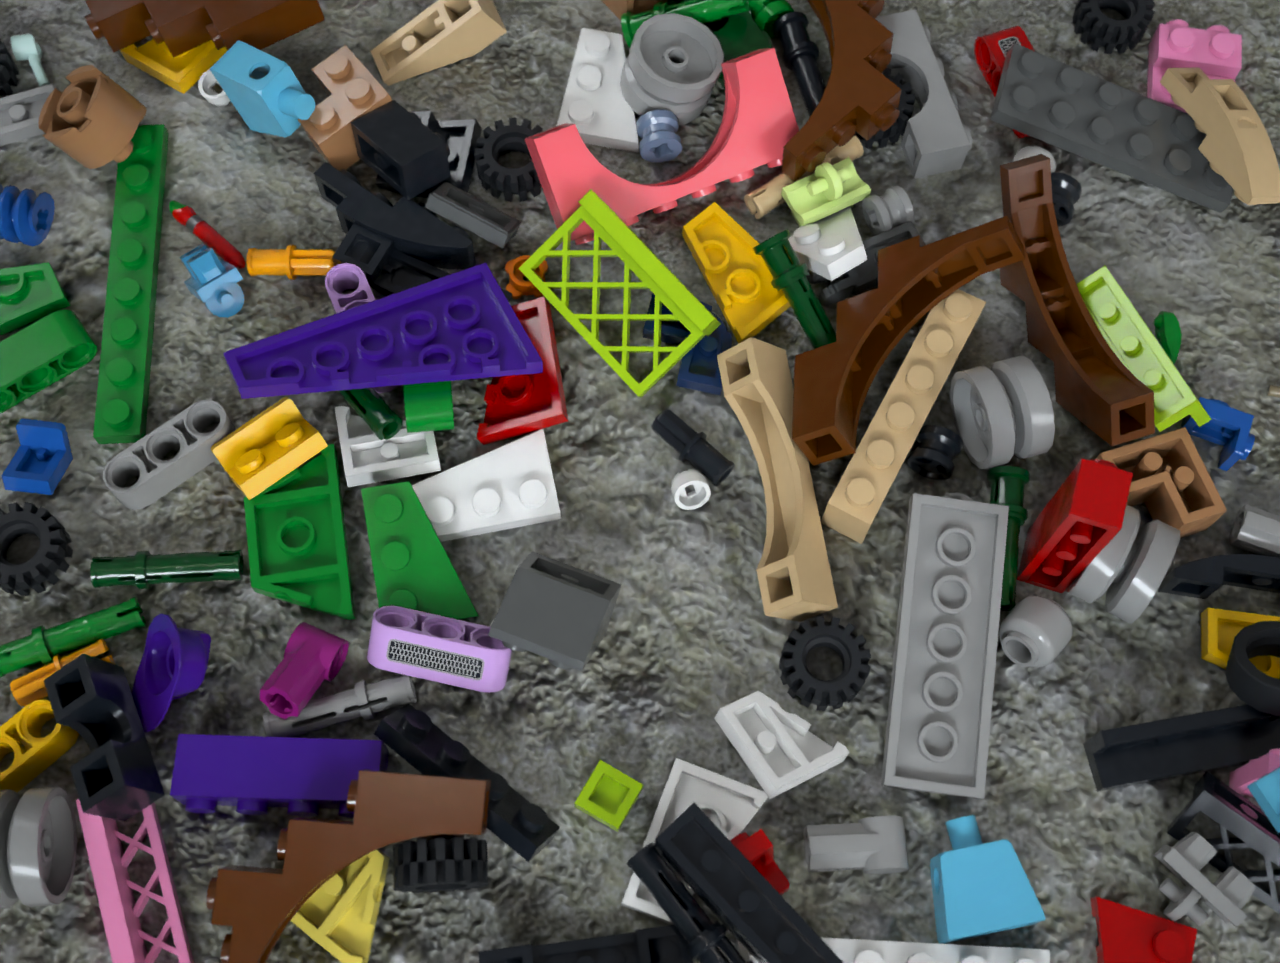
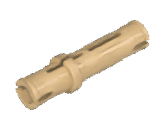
M855 135L844 146L839 147L837 145L826 155L822 163L828 162L833 165L846 158H850L851 161L860 158L864 152L860 140ZM815 171L811 173L805 172L796 181L801 180L811 174H814ZM781 173L760 188L746 194L744 200L752 215L755 214L756 219H760L771 212V210L784 204L785 200L781 196L782 188L794 183V181L786 174Z

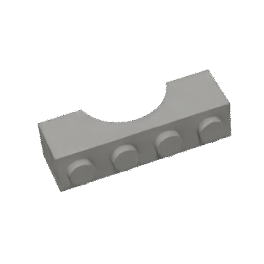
M916 9L876 17L875 19L894 34L891 48L892 59L887 68L892 69L890 76L894 78L898 73L904 76L902 85L907 82L910 83L912 86L911 93H915V98L920 107V112L908 120L901 141V147L913 178L916 179L961 169L968 150L971 149L972 137L968 126L963 125L959 117L956 95L953 91L948 90L944 80L943 63L939 57L935 58L931 48V36L927 25H922Z

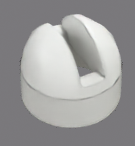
M210 69L202 74L198 82L200 94L209 103L216 106L228 105L230 99L224 90L218 94L211 89L215 83L219 86L220 84Z
M688 469V471L678 472L672 479L671 492L678 507L685 510H693L703 506L709 500L711 495L710 487L706 478L699 471ZM693 485L695 491L686 493L685 487Z

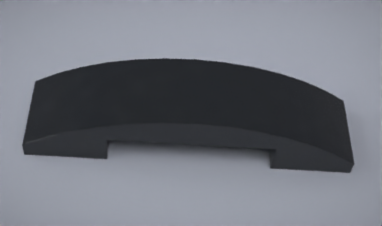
M353 223L332 257L333 262L337 265L350 263L360 267L366 276L369 286L386 296L450 275V273L396 250L392 239L376 234L356 223ZM501 288L508 302H510L512 293Z
M1229 554L1198 559L1173 569L1162 580L1158 592L1206 599L1222 585L1280 593V558L1255 554Z
M675 925L638 929L631 933L532 946L529 944L478 951L479 963H693V960L686 954L688 951L685 947L689 943Z

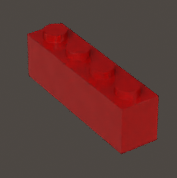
M1082 458L1028 529L1016 580L1063 593L1122 529L1133 473L1118 469L1115 464L1107 460H1087Z

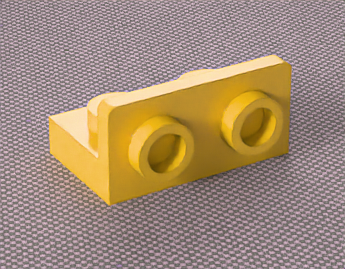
M283 397L212 445L211 451L234 484L251 500L328 447L319 431L303 418L294 402L289 397Z

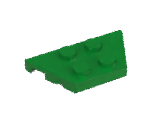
M329 444L328 447L320 451L321 455L299 469H294L251 500L246 496L244 497L251 587L255 593L346 620H352L356 618L338 457L334 444Z

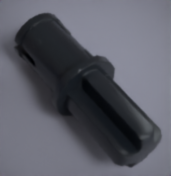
M664 410L653 421L651 425L652 430L680 454L679 460L683 463L686 461L690 462L711 480L712 484L716 487L734 469L735 464L706 441L707 435L704 432L697 433L671 410Z

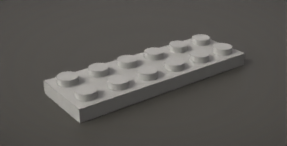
M913 493L909 498L881 786L984 799L1009 506Z

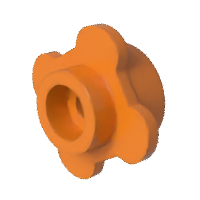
M530 255L511 259L505 265V272L509 275L506 291L512 293L513 299H518L522 295H534L537 298L544 296L530 280H523L525 275L518 269ZM545 260L534 270L544 282L545 273L548 271V263Z

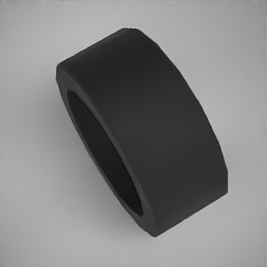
M1260 621L1244 627L1235 636L1225 675L1230 689L1242 702L1258 711L1280 716V679L1270 677L1261 672L1249 660L1256 656H1275L1280 658V621Z

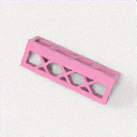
M75 800L112 963H154L162 948L178 956L179 963H194L155 802L142 810L144 820L132 839L118 832L115 819L83 813L80 800ZM147 833L151 848L142 844ZM121 840L129 843L125 853H123ZM138 849L153 855L156 869L145 888L130 881L127 870ZM159 882L163 897L154 893ZM132 889L141 893L136 903ZM150 898L164 904L168 919L157 938L142 931L139 920ZM171 932L173 935L175 947L166 943ZM144 939L153 943L148 954Z

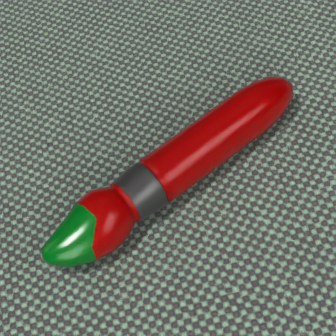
M175 200L170 201V212L178 223L187 226L205 245L212 248L222 260L235 266L237 269L245 267L246 263L242 254L206 221L196 215L194 209Z

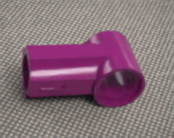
M305 622L300 623L287 643L283 660L261 687L260 701L269 708L270 713L286 720L291 716L298 717L324 679L332 681L337 676L348 654L349 642Z

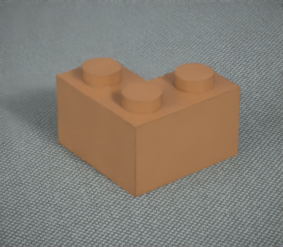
M344 45L311 69L328 97L315 106V110L309 119H297L318 152L328 164L339 171L348 169L360 160L357 154L351 122L392 101L389 93L353 52Z
M1186 427L1102 452L1096 458L1112 462L1118 469L1133 473L1127 505L1134 506L1145 503L1153 520H1160L1180 530V539L1206 531L1227 511Z

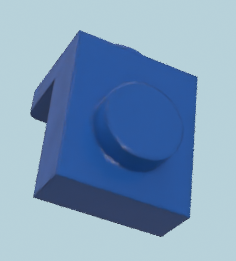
M1199 397V402L1212 420L1199 427L1189 414L1183 418L1180 428L1186 427L1190 435L1223 446L1218 468L1228 471L1239 459L1244 461L1251 452L1255 435L1249 432L1254 416L1231 408L1221 400Z
M22 418L16 425L20 447L2 474L5 490L52 495L73 460L66 427L58 422Z

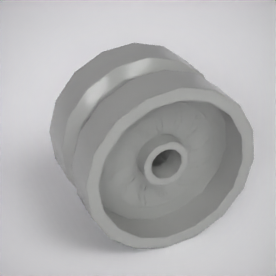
M671 13L656 15L644 21L634 35L630 46V53L626 58L621 73L620 87L625 101L640 116L653 110L671 111L676 115L678 125H685L698 118L706 107L712 94V89L722 72L721 63H723L724 53L719 40L707 26L691 17Z
M1021 355L994 362L991 369L983 365L955 372L951 380L950 390L952 415L957 434L964 443L963 449L974 465L979 469H988L1009 463L1013 455L1018 459H1023L1049 451L1053 445L1055 434L1054 411L1043 377L1030 359Z
M1126 505L1122 529L1070 584L1066 592L1091 604L1099 600L1108 589L1105 600L1106 612L1132 624L1146 609L1164 579L1180 541V530L1160 520H1153L1147 523L1138 533L1141 520L1140 511Z
M60 787L31 788L22 797L13 790H0V909L10 908L19 899L22 904L30 907L58 905L66 898L72 884L77 851L76 819L72 802L66 790Z

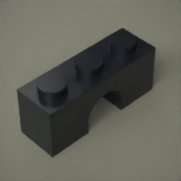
M82 654L44 680L56 723L71 727L77 731L86 741L91 752L70 767L83 813L126 821L165 795L123 667Z

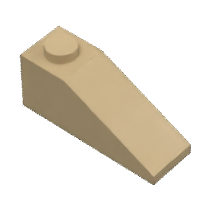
M437 0L370 52L383 82L390 86L474 56L505 34L507 30L492 0Z

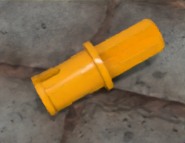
M288 245L286 249L249 248L246 258L247 270L250 276L279 275L287 276L289 280H296L297 276H326L329 270L337 265L332 259L336 251L332 249H297L295 245Z
M104 639L97 640L96 643L63 658L57 654L53 656V662L13 679L10 687L14 699L20 706L25 707L33 701L48 697L44 683L46 678L82 654L95 657L108 651L109 648ZM112 654L100 659L115 664Z

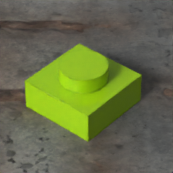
M599 760L576 799L574 806L618 832L643 790L644 785L604 761Z

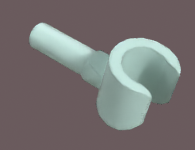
M31 34L12 36L10 38L11 47L17 61L29 60V64L40 87L50 84L41 64L42 50L35 42V38Z

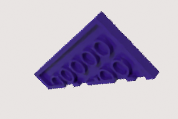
M486 262L223 352L227 367L242 399L543 373L542 359Z

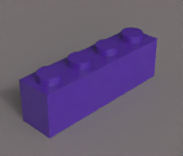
M178 734L170 796L185 804L186 811L194 813H216L217 805L237 806V813L248 815H265L268 812V807H288L287 814L294 816H318L320 808L339 809V816L354 818V812L347 811V796L351 780H358L359 770L387 771L389 750L382 740Z

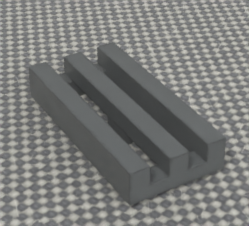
M444 182L430 193L425 208L502 249L506 243L510 242L511 238L516 236L521 224L516 218L448 182Z

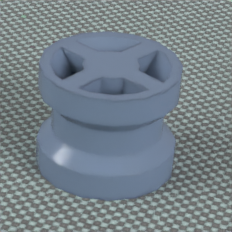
M653 110L641 115L637 120V134L642 138L639 149L644 160L662 163L676 158L681 153V139L676 134L679 127L678 119L674 113L667 110Z

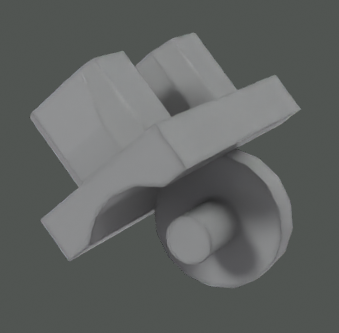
M1191 832L1179 840L1173 847L1163 845L1153 855L1186 885L1185 888L1181 889L1170 878L1165 879L1158 889L1171 900L1164 911V915L1175 922L1186 914L1193 922L1200 926L1209 917V914L1197 904V901L1201 899L1224 922H1230L1235 927H1238L1247 917L1241 908L1247 903L1256 886L1232 866L1214 884L1210 882L1200 870L1214 857L1217 851L1197 832Z

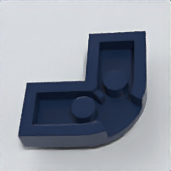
M653 293L647 314H654L655 295ZM701 302L721 325L709 336L705 335L682 358L677 377V386L721 395L722 381L717 355L731 348L732 335L728 332L722 320L712 313V306ZM662 303V314H673ZM645 321L643 338L654 340V321ZM661 321V342L680 345L691 334L680 321Z

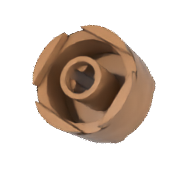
M86 65L75 69L65 77L71 82L65 90L60 92L55 88L43 105L38 121L39 129L45 132L42 136L89 169L102 167L112 160L117 163L124 161L133 150L134 145L131 139L139 123L146 115V107L93 65Z

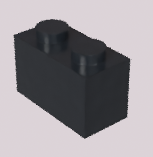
M395 100L351 122L358 157L407 200L412 199L451 176L448 162L450 149L444 137L439 133L432 132L414 112H408Z

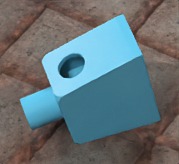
M238 40L210 68V71L252 131L286 138L292 135L301 125L297 119L307 120L315 110L314 98L305 92L287 63Z
M975 815L959 817L945 822L953 850L939 853L930 859L936 933L939 944L1025 927L1046 920L1044 911L1008 839L983 844Z

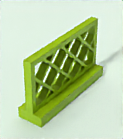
M590 189L578 201L581 206L518 269L634 393L642 398L705 335L709 336L721 323L622 219ZM585 221L594 231V250H571V233ZM602 240L612 250H601ZM563 242V250H555ZM547 257H562V282H544L534 270ZM570 257H593V282H570ZM601 257H619L624 262V282H600ZM632 271L642 282H631ZM552 289H561V299ZM569 289H592V314H574L569 308ZM600 289H624L623 314H599ZM631 289H650L655 295L654 314H630ZM662 303L673 314H662ZM581 320H591V331ZM599 320L623 321L622 346L603 345L599 340ZM630 321H654L653 346H629ZM661 321H680L691 332L677 347H661ZM611 352H622V362L620 363ZM629 352L653 353V371L641 383L629 372ZM661 353H670V354L660 363V355H661Z

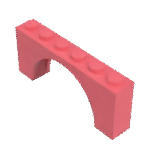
M775 48L758 49L721 63L725 82V106L718 133L707 152L694 166L670 180L653 184H637L617 176L592 155L583 142L575 124L564 123L525 138L556 228L558 229L581 206L578 201L590 189L627 226H630L639 221L638 214L653 209L654 214L671 210L678 206L676 199L689 194L692 195V198L711 194L717 190L716 183L727 179L730 180V183L746 180L755 175L754 168L767 164L768 168L781 166L783 164V147L794 137L799 128ZM583 221L571 233V241L574 240L576 245L593 241L594 231Z

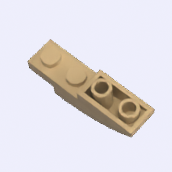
M1168 68L1160 83L1171 94L1172 101L1191 116L1195 121L1196 128L1202 133L1207 134L1198 149L1210 162L1211 169L1221 175L1234 189L1235 196L1247 205L1280 203V170L1273 146L1258 113L1234 80L1210 79L1200 68Z

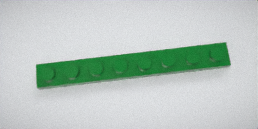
M164 124L138 125L131 139L134 145L131 154L124 161L118 163L93 437L98 444L135 443L146 436L169 138Z

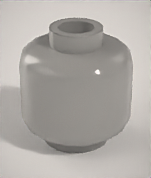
M1028 596L1018 602L1002 620L999 628L1000 642L1005 655L1017 665L1033 668H1043L1051 664L1067 646L1073 634L1072 623L1063 607L1057 602L1041 596Z

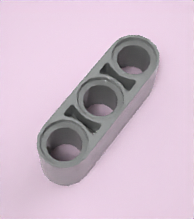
M212 400L198 401L114 456L103 470L105 485L126 508L138 510L150 506L217 460L211 451L212 445L235 431V428L223 406L218 402ZM219 423V426L214 431L202 433L208 425ZM180 449L174 458L163 460L168 452ZM140 476L133 486L123 488L128 479Z

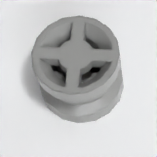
M894 185L886 189L884 195L880 197L873 194L863 199L862 211L864 219L874 235L886 232L909 221L914 222L912 203L901 186Z

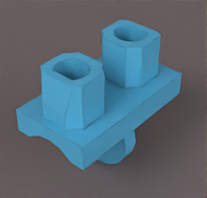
M204 244L179 257L192 276L184 281L191 294L205 303L206 308L212 314L218 317H231L241 310L244 304V293L237 282L243 278L235 266L224 260H219L213 249H207Z

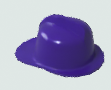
M164 613L154 617L149 626L145 650L132 688V696L144 732L157 728L163 721L172 700L185 697L200 688L208 667L211 645L210 635L204 631L179 628L170 615Z

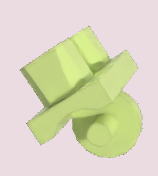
M846 158L833 165L828 162L818 165L815 168L814 174L783 187L781 196L791 209V215L799 227L813 224L849 206L852 208L855 203L870 196L871 188L859 177L851 159Z

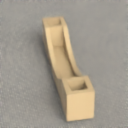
M957 289L930 310L858 445L856 453H854L834 490L821 519V524L860 544L863 543L927 416L969 339L986 304L985 301Z
M750 337L717 355L724 397L735 412L749 439L764 487L767 511L766 538L763 554L756 569L765 616L801 622L838 608L808 458L792 440L794 389L786 350Z

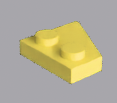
M377 849L349 864L325 882L304 903L291 922L341 963H368L390 858Z

